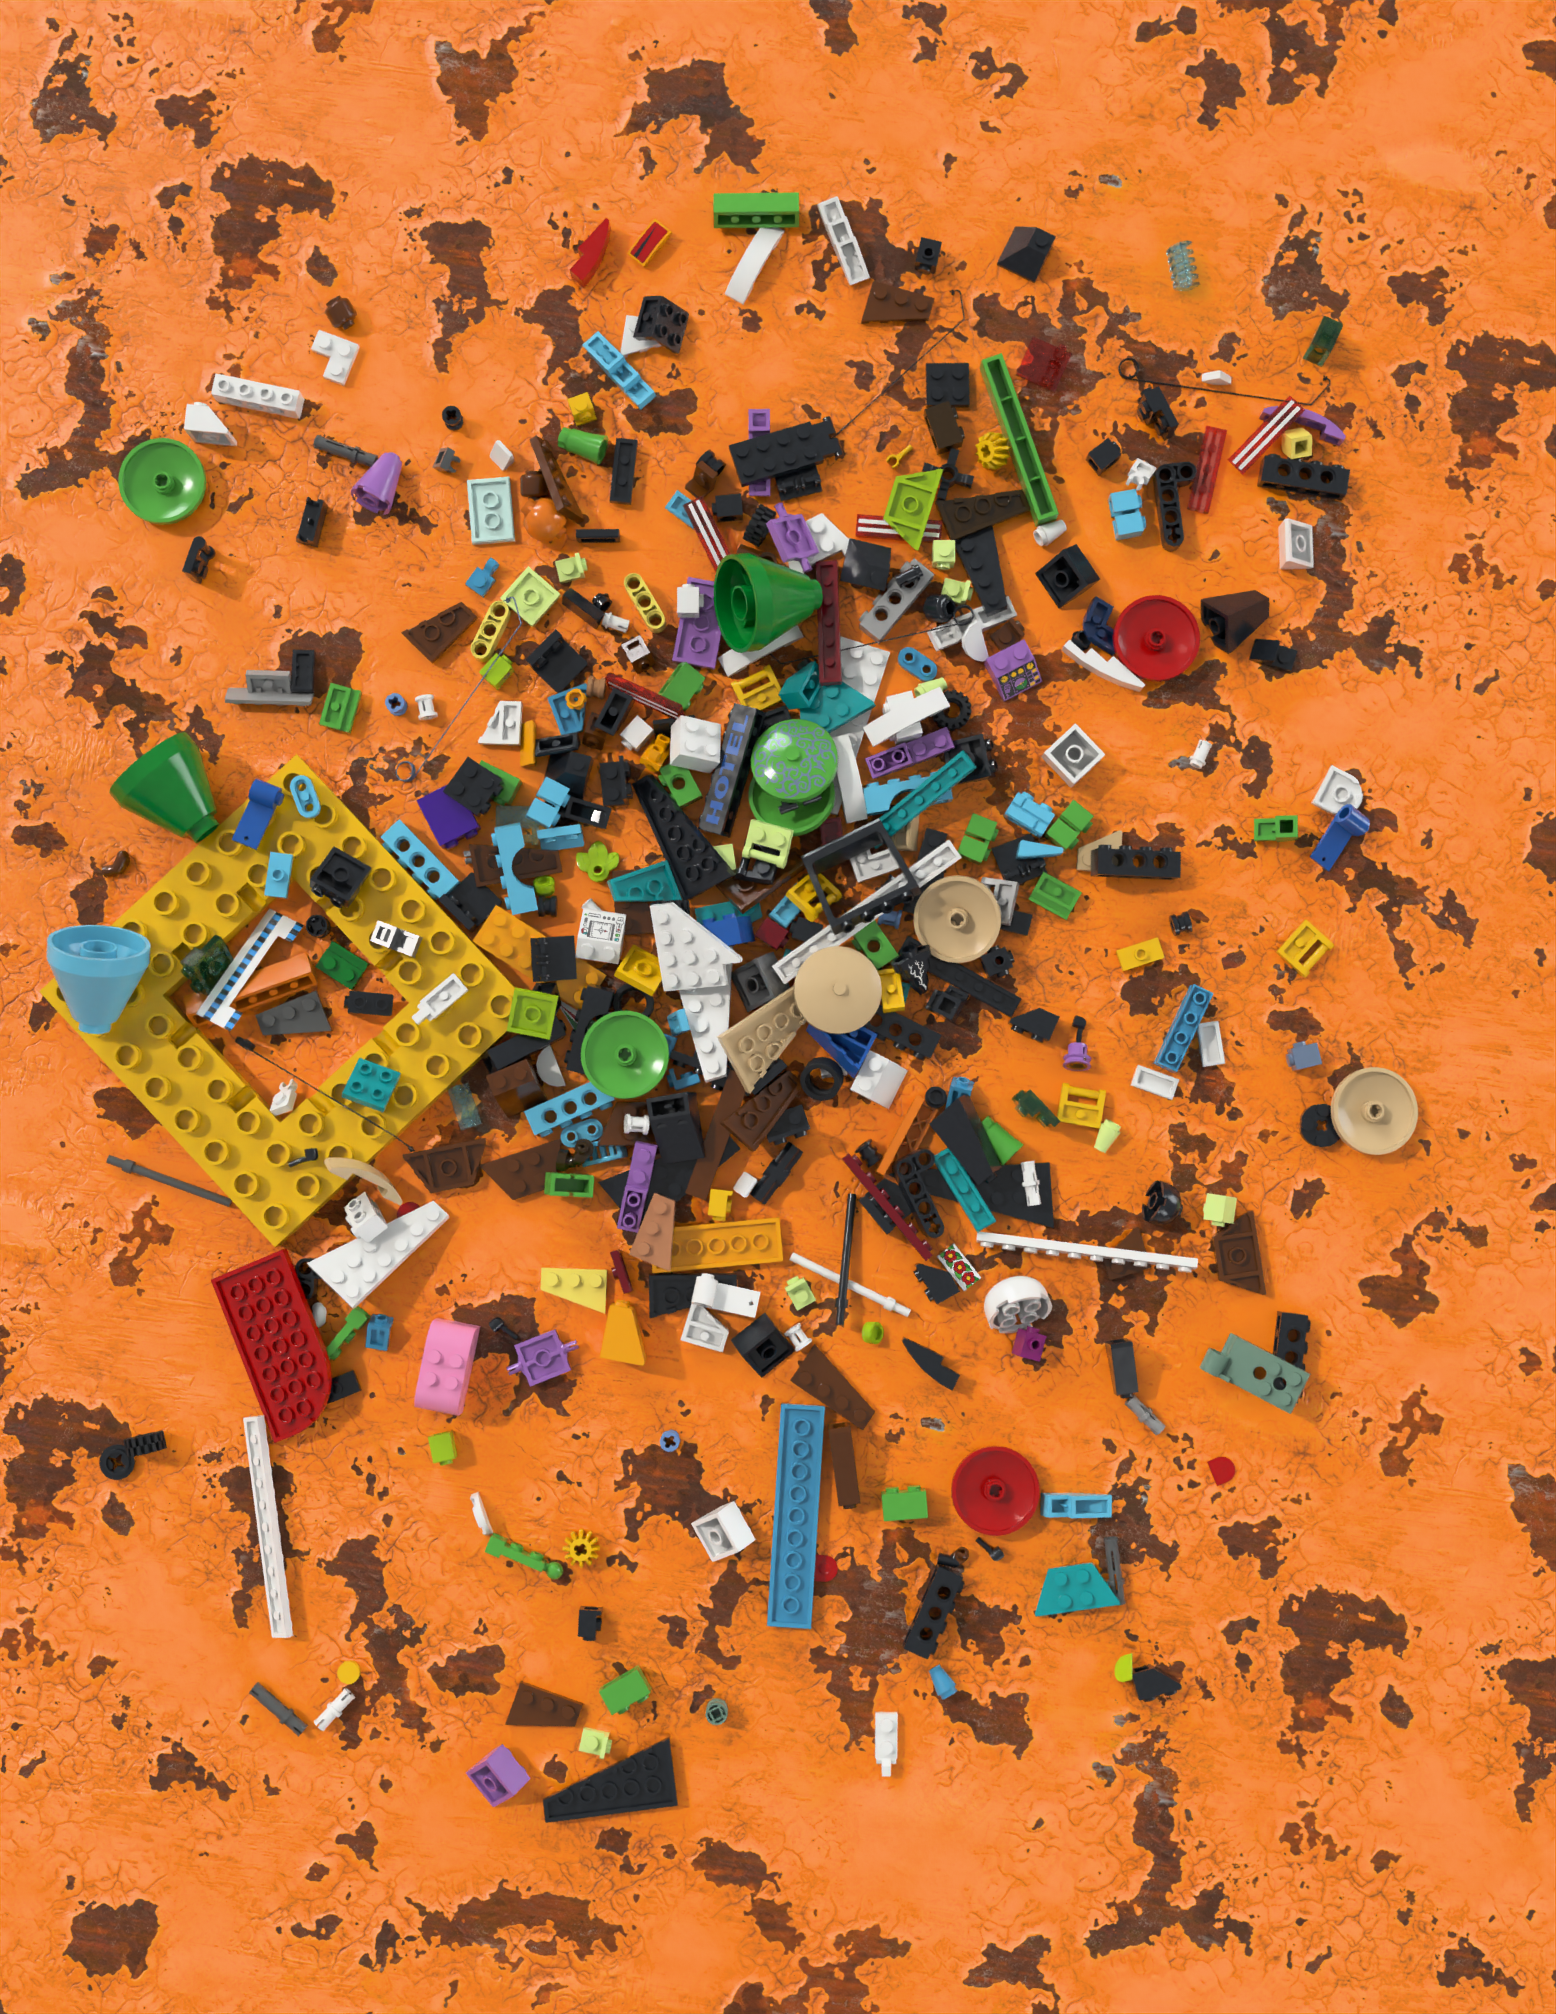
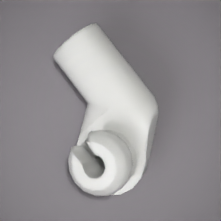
M317 1302L312 1306V1314L317 1327L320 1328L326 1322L327 1310L322 1303Z

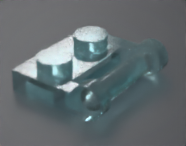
M496 805L495 827L520 822L521 829H532V834H523L524 843L539 845L537 830H539L540 825L525 817L530 806Z

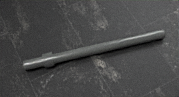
M109 1155L106 1163L122 1168V1171L126 1173H136L230 1207L232 1204V1200L228 1197L135 1164V1161L123 1160Z

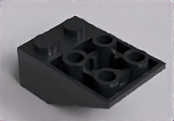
M683 1092L646 1099L649 1122L663 1163L669 1164L705 1158L697 1093Z

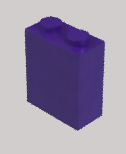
M445 785L416 801L440 847L449 850L459 844L458 841L463 838L468 840L478 835L477 831L481 830L472 812L443 792L447 786Z

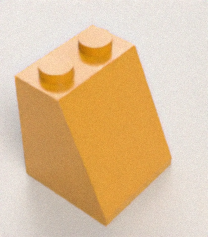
M617 1299L609 1307L600 1358L644 1366L647 1357L635 1307L630 1306L629 1301Z

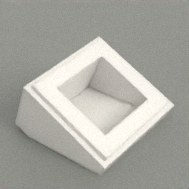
M497 440L490 452V458L504 471L515 459L508 448L500 440Z
M743 1172L733 1189L744 1198H747L758 1179L747 1172Z

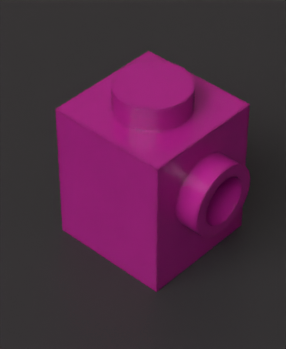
M1027 1326L1026 1330L1018 1328L1012 1354L1040 1362L1047 1336L1040 1334V1329Z

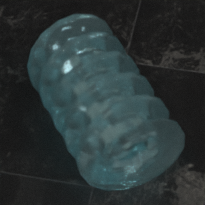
M1192 241L1176 243L1166 251V255L1169 257L1168 264L1170 265V273H1172L1171 280L1173 281L1172 286L1174 290L1188 291L1200 285V282H1193L1199 278L1198 274L1192 273L1197 270V266L1190 265L1195 262V258L1188 257L1194 253L1193 249H1187L1192 246Z

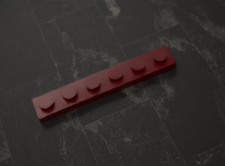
M838 561L816 562V580L819 582L823 594L822 605L817 609L820 686L841 685Z
M849 1153L845 1155L842 1160L925 1261L933 1256L930 1253L932 1247L925 1239L920 1241L916 1236L918 1230L911 1222L906 1224L902 1219L905 1214L897 1205L893 1207L888 1202L891 1197L883 1188L879 1190L874 1183L877 1180L869 1171L865 1173L860 1166L863 1163L855 1154L853 1156Z

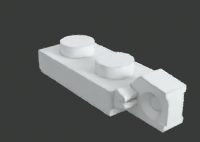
M453 973L420 1001L421 1003L417 1006L420 1010L411 1018L418 1025L425 1019L432 1021L469 990Z
M875 1712L876 1764H881V1774L886 1777H891V1764H896L897 1712Z

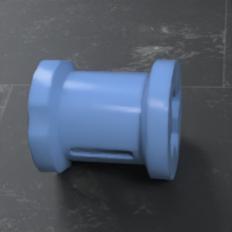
M392 693L386 697L385 705L391 714L401 716L406 712L407 702L400 694ZM398 701L401 705L394 708L392 703H397Z
M902 910L882 914L879 916L877 924H886L898 929Z
M671 1429L662 1434L660 1445L663 1450L672 1452L679 1446L680 1437L677 1431ZM670 1436H673V1441L676 1444L671 1443L670 1446L667 1445V1440L665 1439V1437L669 1438Z

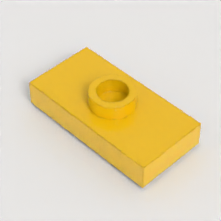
M1158 937L1116 951L1122 972L1165 958Z

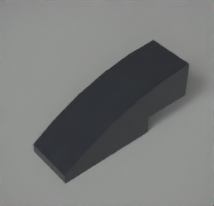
M570 796L566 806H560L557 813L561 815L560 819L606 829L612 808ZM544 801L546 804L555 807L554 805Z
M903 1336L901 1341L916 1363L930 1377L953 1391L960 1374L941 1365L944 1358L943 1355Z

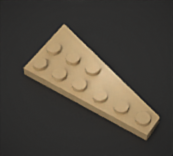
M794 986L717 1037L746 1093L752 1092L756 1082L767 1073L766 1070L770 1064L777 1060L795 1037V1032L802 1024L806 1023L795 1003Z

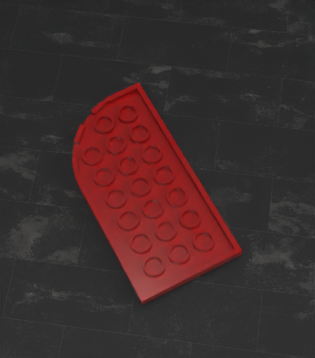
M287 1248L211 1279L274 1443L292 1437L310 1427L325 1409L332 1385L331 1364L327 1350Z

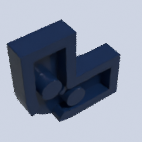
M1095 596L1083 618V631L1092 644L1110 655H1114V629L1106 625L1114 607Z

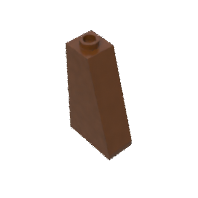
M850 1423L828 1424L838 1505L843 1506V1509L856 1508V1504H860V1495Z

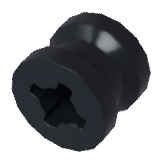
M539 895V917H544L545 915L557 917V896L546 898L544 895Z
M1187 911L1182 912L1178 916L1174 914L1169 916L1174 936L1180 935L1181 932H1192V923Z

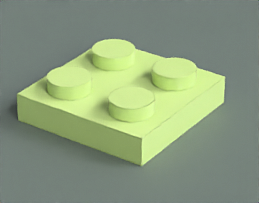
M528 566L500 599L518 615L514 599L510 598L509 603L504 601L506 598L514 597L520 617L533 628L561 597V594Z

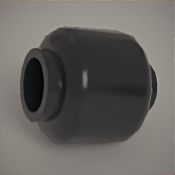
M947 594L930 595L924 602L923 612L927 620L932 623L948 622L953 617L956 605Z

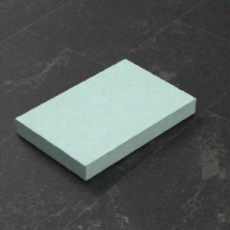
M510 477L467 480L472 544L514 542L515 530Z

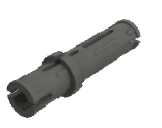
M317 435L314 440L313 446L315 449L346 458L354 464L360 463L371 467L379 459L378 455L365 452L360 447L356 446L354 448Z
M1109 1536L1104 1538L1109 1575L1107 1583L1120 1600V1605L1126 1604L1123 1588L1125 1579L1122 1578L1118 1538L1116 1536ZM1111 1551H1113L1115 1567H1113ZM1114 1574H1116L1118 1590H1116Z
M257 1682L252 1690H250L249 1694L280 1720L279 1723L285 1724L298 1737L307 1728L308 1725L293 1713L294 1710L292 1708L288 1709L265 1689L260 1682Z

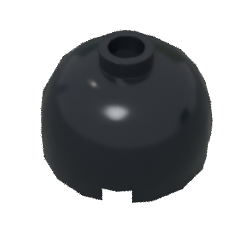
M1157 1180L1150 1185L1145 1195L1150 1196L1147 1206L1142 1204L1143 1220L1156 1225L1171 1223L1181 1214L1183 1209L1179 1191L1164 1181Z

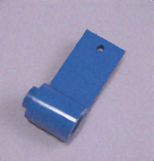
M255 779L251 785L248 795L250 801L232 837V841L257 850L277 805L280 806L284 799L282 788L260 779Z
M1344 805L1332 820L1310 855V858L1326 871H1330L1350 837L1365 834L1369 829L1370 820L1353 805Z

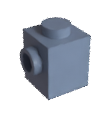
M1302 1041L1292 1044L1293 1048L1287 1050L1286 1062L1289 1067H1292V1071L1322 1064L1317 1043L1306 1045V1042Z

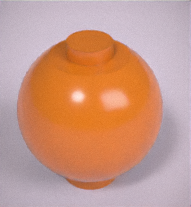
M530 497L520 510L524 514L523 523L527 533L538 541L549 542L555 537L560 539L567 530L563 527L566 524V516L557 512L552 499L540 498L534 501Z

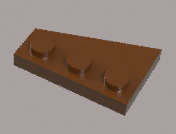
M873 281L861 324L869 322L888 323V321H928L935 298Z
M460 602L438 613L437 616L427 621L424 620L418 623L419 625L409 630L406 629L401 633L433 664L478 618L466 605Z
M634 869L612 871V878L631 873ZM614 902L615 913L626 914L624 936L654 934L651 911L647 902Z
M521 1681L505 1725L575 1726L583 1703Z

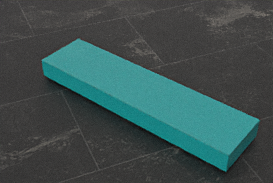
M949 1148L934 1156L936 1167L976 1232L978 1233L995 1223L996 1219L977 1188Z

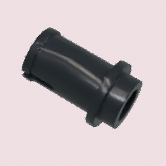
M912 564L911 568L895 575L894 578L898 586L902 588L916 579L918 581L921 580L920 577L923 576V573L918 564L915 566Z

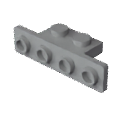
M247 670L245 674L247 688L230 687L227 689L224 698L225 703L306 706L311 705L314 693H292L290 671Z

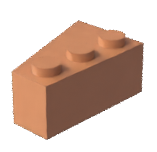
M654 1193L629 1255L671 1271L675 1200Z

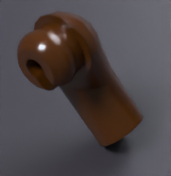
M119 851L112 865L102 866L103 876L108 877L124 873L130 863L128 852Z

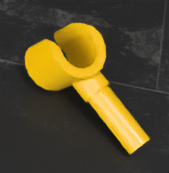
M909 445L897 455H889L886 462L888 463L891 459H896L897 463L892 466V469L898 468L900 460L913 449L912 446Z

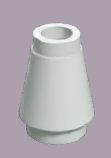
M1060 519L1038 526L1033 535L1039 546H1048L1063 532L1067 531V527L1064 521Z

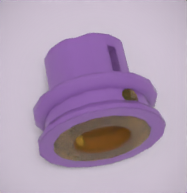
M1070 1043L1068 1045V1054L1063 1057L1065 1061L1063 1067L1071 1071L1090 1069L1091 1064L1089 1062H1091L1092 1058L1087 1055V1045L1085 1043Z

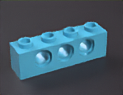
M400 819L381 836L385 841L382 844L383 847L390 854L394 851L399 856L397 861L405 869L410 867L414 872L412 877L420 885L424 882L429 887L427 892L435 900L443 894L448 896L461 883ZM408 841L410 843L409 849L401 852L400 844ZM418 857H424L425 863L421 867H416L414 864ZM433 872H438L440 875L439 880L431 883L429 880L430 875Z
M589 1082L528 1109L524 1113L534 1135L540 1134L542 1138L553 1133L552 1129L559 1125L561 1129L572 1125V1120L577 1117L583 1120L592 1116V1111L597 1108L603 1111L612 1107V1102L616 1099L602 1093ZM588 1093L596 1095L597 1101L595 1104L588 1105L586 1103L585 1097ZM573 1101L577 1106V1110L573 1114H568L565 1109L566 1104ZM551 1110L557 1114V1119L553 1123H549L546 1120V1113Z

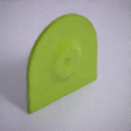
M1132 1653L1120 1657L1115 1665V1677L1120 1682L1132 1680Z

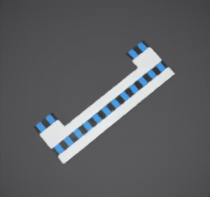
M269 908L196 1014L231 1032L243 1013L229 1007L276 938L279 936L292 943L304 925Z

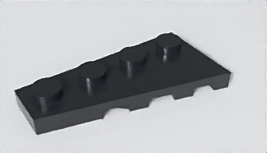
M993 526L956 540L955 550L987 617L1006 610L1007 601Z
M702 1273L649 1274L650 1318L690 1308L696 1277L701 1276ZM706 1273L714 1275V1279L718 1283L737 1287V1273Z

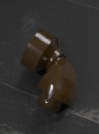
M587 1139L576 1141L574 1155L569 1150L560 1149L556 1161V1170L566 1172L569 1168L576 1167V1165L580 1167L581 1164H584L593 1154L594 1147L592 1142Z

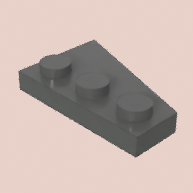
M317 991L255 1015L264 1036L333 1031Z

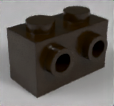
M947 401L926 408L923 416L937 455L946 453L951 448L957 449L962 447L965 435L963 428L957 425L956 419H958L955 407H951L950 402Z

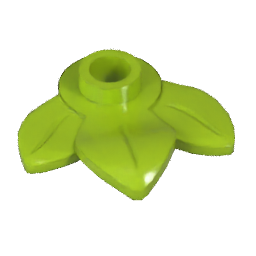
M596 841L590 846L588 853L579 852L576 854V862L579 869L588 873L592 881L603 882L609 876V872L618 866L619 854L617 852L608 853L606 846L602 842ZM598 868L602 869L600 873L594 872Z

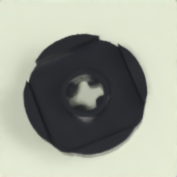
M1312 1105L1303 1111L1299 1120V1132L1308 1144L1317 1147H1327L1335 1144L1340 1139L1332 1123L1330 1105ZM1318 1120L1326 1122L1325 1130L1321 1129L1318 1131L1316 1129Z

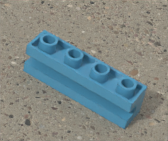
M1195 984L1189 986L1153 1064L1171 1073L1178 1071L1214 993Z

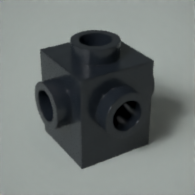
M999 945L990 948L987 951L988 954L979 958L987 978L994 975L1000 978L1010 974L1009 969L1013 967L1012 963L1015 962L1011 951H1007L1005 947L999 948ZM995 959H999L1001 965L996 964Z

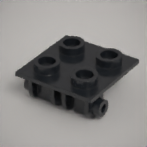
M816 466L775 477L781 501L822 492L821 479Z
M1032 833L991 848L1003 880L1021 884L1041 876L1043 871L1047 873L1044 858L1016 859L1018 844L1021 840L1035 842Z
M574 936L530 938L533 982L577 979Z

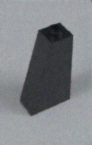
M555 1016L550 1040L519 1034L488 1050L482 1057V1060L489 1073L492 1074L521 1062L563 1039L566 1036V1026L561 1019L558 1020L557 1016Z
M965 1094L957 1098L929 1125L978 1186L984 1182L989 1184L998 1177L996 1173L1002 1167L970 1096Z

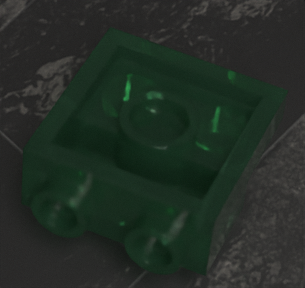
M215 935L202 949L194 947L180 962L183 966L181 972L192 981L190 988L194 992L209 996L234 959L222 937Z
M1022 1089L1011 1098L1016 1105L1014 1109L1021 1117L1027 1116L1031 1118L1037 1114L1036 1120L1043 1127L1049 1128L1055 1127L1060 1122L1030 1089L1026 1091Z

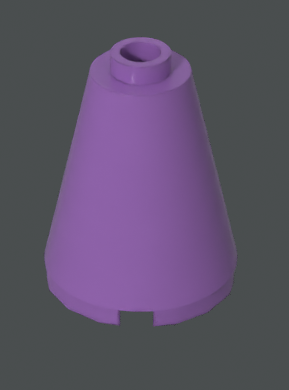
M393 452L383 453L351 489V496L356 495V502L374 513H378L381 510L386 515L390 512L402 467L400 457Z

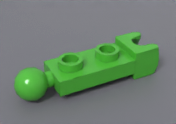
M359 1306L354 1310L352 1309L345 1318L347 1321L345 1326L327 1346L326 1350L330 1360L334 1361L342 1352L341 1346L345 1342L349 1343L357 1334L354 1332L355 1329H361L371 1316Z
M493 1533L485 1549L486 1553L497 1558L503 1555L540 1572L545 1571L550 1579L555 1580L562 1576L563 1567L560 1563L551 1562L549 1564L547 1560L543 1559L544 1555L536 1551L529 1553L523 1550L524 1547L515 1542L509 1544L507 1543L508 1538Z

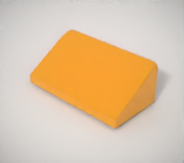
M533 720L522 723L521 767L537 766V757L535 756L536 724Z

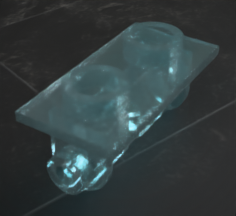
M460 1084L447 1089L461 1131L482 1124L469 1084Z

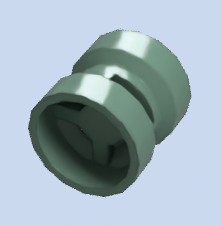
M721 1698L711 1699L706 1707V1719L713 1725H720L725 1722L728 1714L727 1703Z

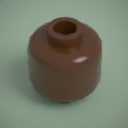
M337 296L326 303L325 314L334 328L342 327L346 330L355 324L353 320L356 318L357 312L348 298Z
M525 471V474L520 477V493L523 497H528V499L531 497L535 501L548 495V487L542 471Z

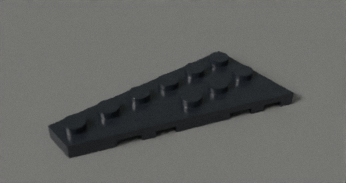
M652 774L646 775L632 784L661 851L668 861L683 900H691L736 875Z
M729 1136L718 1167L740 1150V1147L731 1136ZM662 1158L654 1160L641 1224L654 1193L673 1199L676 1202L687 1194L685 1192L697 1159L664 1164ZM629 1170L598 1182L620 1209Z
M1050 1162L1035 1163L1037 1180L1040 1181L1038 1187L1041 1204L1027 1206L1025 1187L1022 1186L1024 1180L1021 1164L1001 1165L1002 1168L996 1173L998 1177L989 1184L984 1182L978 1186L969 1175L990 1211L1054 1228ZM928 1169L919 1173L930 1195L958 1202L938 1169Z
M670 1737L543 1799L545 1823L678 1806Z

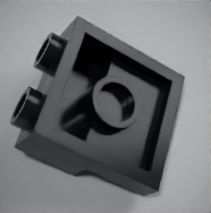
M1158 386L1154 389L1149 387L1140 393L1141 397L1137 399L1139 404L1137 414L1140 420L1145 421L1147 426L1155 422L1154 428L1159 436L1162 435L1164 441L1171 438L1179 423L1160 387Z
M986 734L954 740L955 748L944 752L945 762L948 763L964 750L977 766L974 771L956 785L996 777L995 772L998 771V764L996 759H992L991 751L994 750V743L992 738H988Z
M467 757L443 792L477 817H480L481 814L485 815L491 807L490 802L494 796L498 797L502 793L504 781L470 757Z
M333 846L310 879L311 891L318 897L325 895L330 898L331 903L338 908H342V906L349 908L360 892V887L371 873L372 868Z

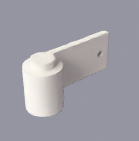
M702 1273L701 1276L696 1277L691 1300L692 1304L755 1318L760 1292L718 1283L714 1279L715 1276Z

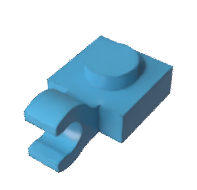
M490 557L484 569L482 570L477 567L465 585L484 598L496 581L491 576L499 567L498 562Z

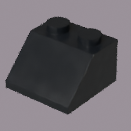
M1077 544L1063 549L1035 573L1058 608L1068 604L1100 580Z
M766 1313L762 1314L731 1339L741 1356L761 1378L795 1352L794 1347Z

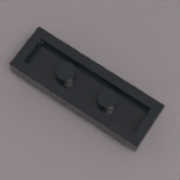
M616 438L610 503L631 505L638 440Z

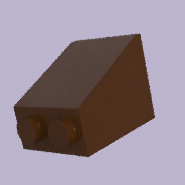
M523 1060L486 1076L493 1096L507 1118L548 1101L533 1062L530 1060Z

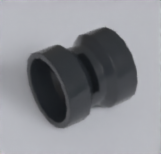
M710 449L696 463L697 465L700 461H703L717 472L718 475L726 466L722 460H717L715 453Z
M312 915L306 921V930L316 938H324L331 932V923L321 915Z

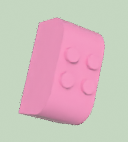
M436 1318L432 1321L424 1348L415 1392L414 1407L456 1416L463 1413L480 1326L442 1318Z

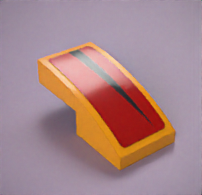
M654 219L642 232L627 254L643 267H646L658 249L661 250L672 231L657 219Z

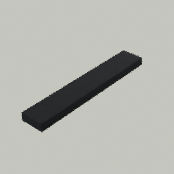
M907 936L902 947L908 944H916L917 946L922 944ZM933 955L929 958L930 968L927 972L1004 1015L1012 1017L1022 998L959 963L946 962Z

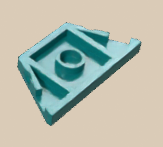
M842 681L841 685H828L819 688L810 707L800 708V719L814 722L828 733H831L876 707L872 700Z
M1093 1562L1049 1568L1047 1571L1035 1616L1120 1605V1600L1113 1593Z

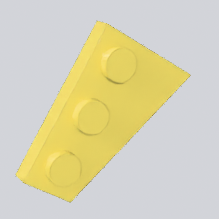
M541 1268L540 1290L606 1314L607 1270Z

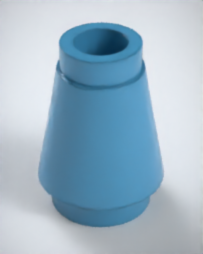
M940 1664L929 1670L937 1696L940 1695L942 1700L957 1692L956 1683Z

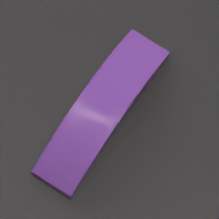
M1285 406L1264 408L1259 419L1271 422ZM1291 406L1275 422V425L1279 426L1283 418L1285 419L1296 407ZM1300 408L1290 419V421L1322 431L1320 440L1340 446L1345 440L1346 435L1334 423L1313 411Z
M748 409L749 439L770 433V409ZM770 479L749 485V496H770Z

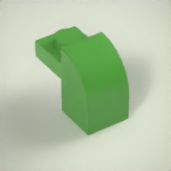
M1298 815L1254 819V841L1286 842L1298 839Z

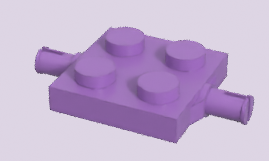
M780 502L774 506L779 518L772 519L766 523L783 563L798 561L803 572H809L812 568L807 558L817 555L819 553L803 515L787 514L783 502Z
M554 1329L514 1345L518 1354V1363L506 1367L507 1371H509L508 1374L511 1376L522 1371L529 1385L533 1386L571 1371L568 1352L579 1349V1345H575L578 1342L574 1340L564 1344L560 1340L557 1330Z

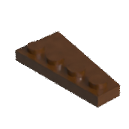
M814 1344L790 1381L864 1430L875 1411Z

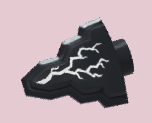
M905 945L900 949V955L891 962L895 973L900 974L903 980L909 981L911 987L920 995L927 992L929 983L927 971L930 968L929 958L932 956L930 945Z

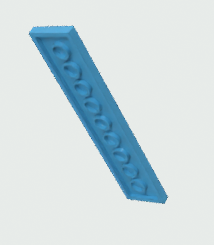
M781 1403L767 1626L811 1629L825 1406Z

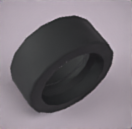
M628 983L617 989L612 1004L614 1012L623 1011L621 1008L623 995L634 990L642 993L646 999V1008L641 1014L650 1017L654 1010L653 996L642 992Z
M818 1057L808 1062L801 1073L800 1083L803 1091L814 1100L825 1101L836 1096L843 1084L844 1075L837 1062L830 1058ZM818 1068L828 1071L834 1079V1085L830 1089H821L815 1086L810 1079L811 1071Z

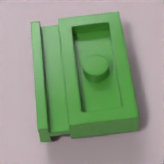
M330 683L319 725L351 734L362 692Z
M1043 871L1028 899L1067 920L1082 892Z

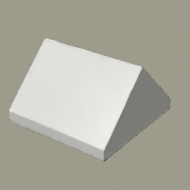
M1289 518L1284 519L1278 527L1280 569L1314 568L1312 525Z

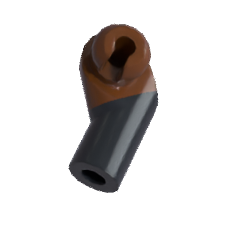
M959 1547L951 1555L939 1553L937 1564L954 1568L959 1567L968 1559L969 1551L966 1547Z

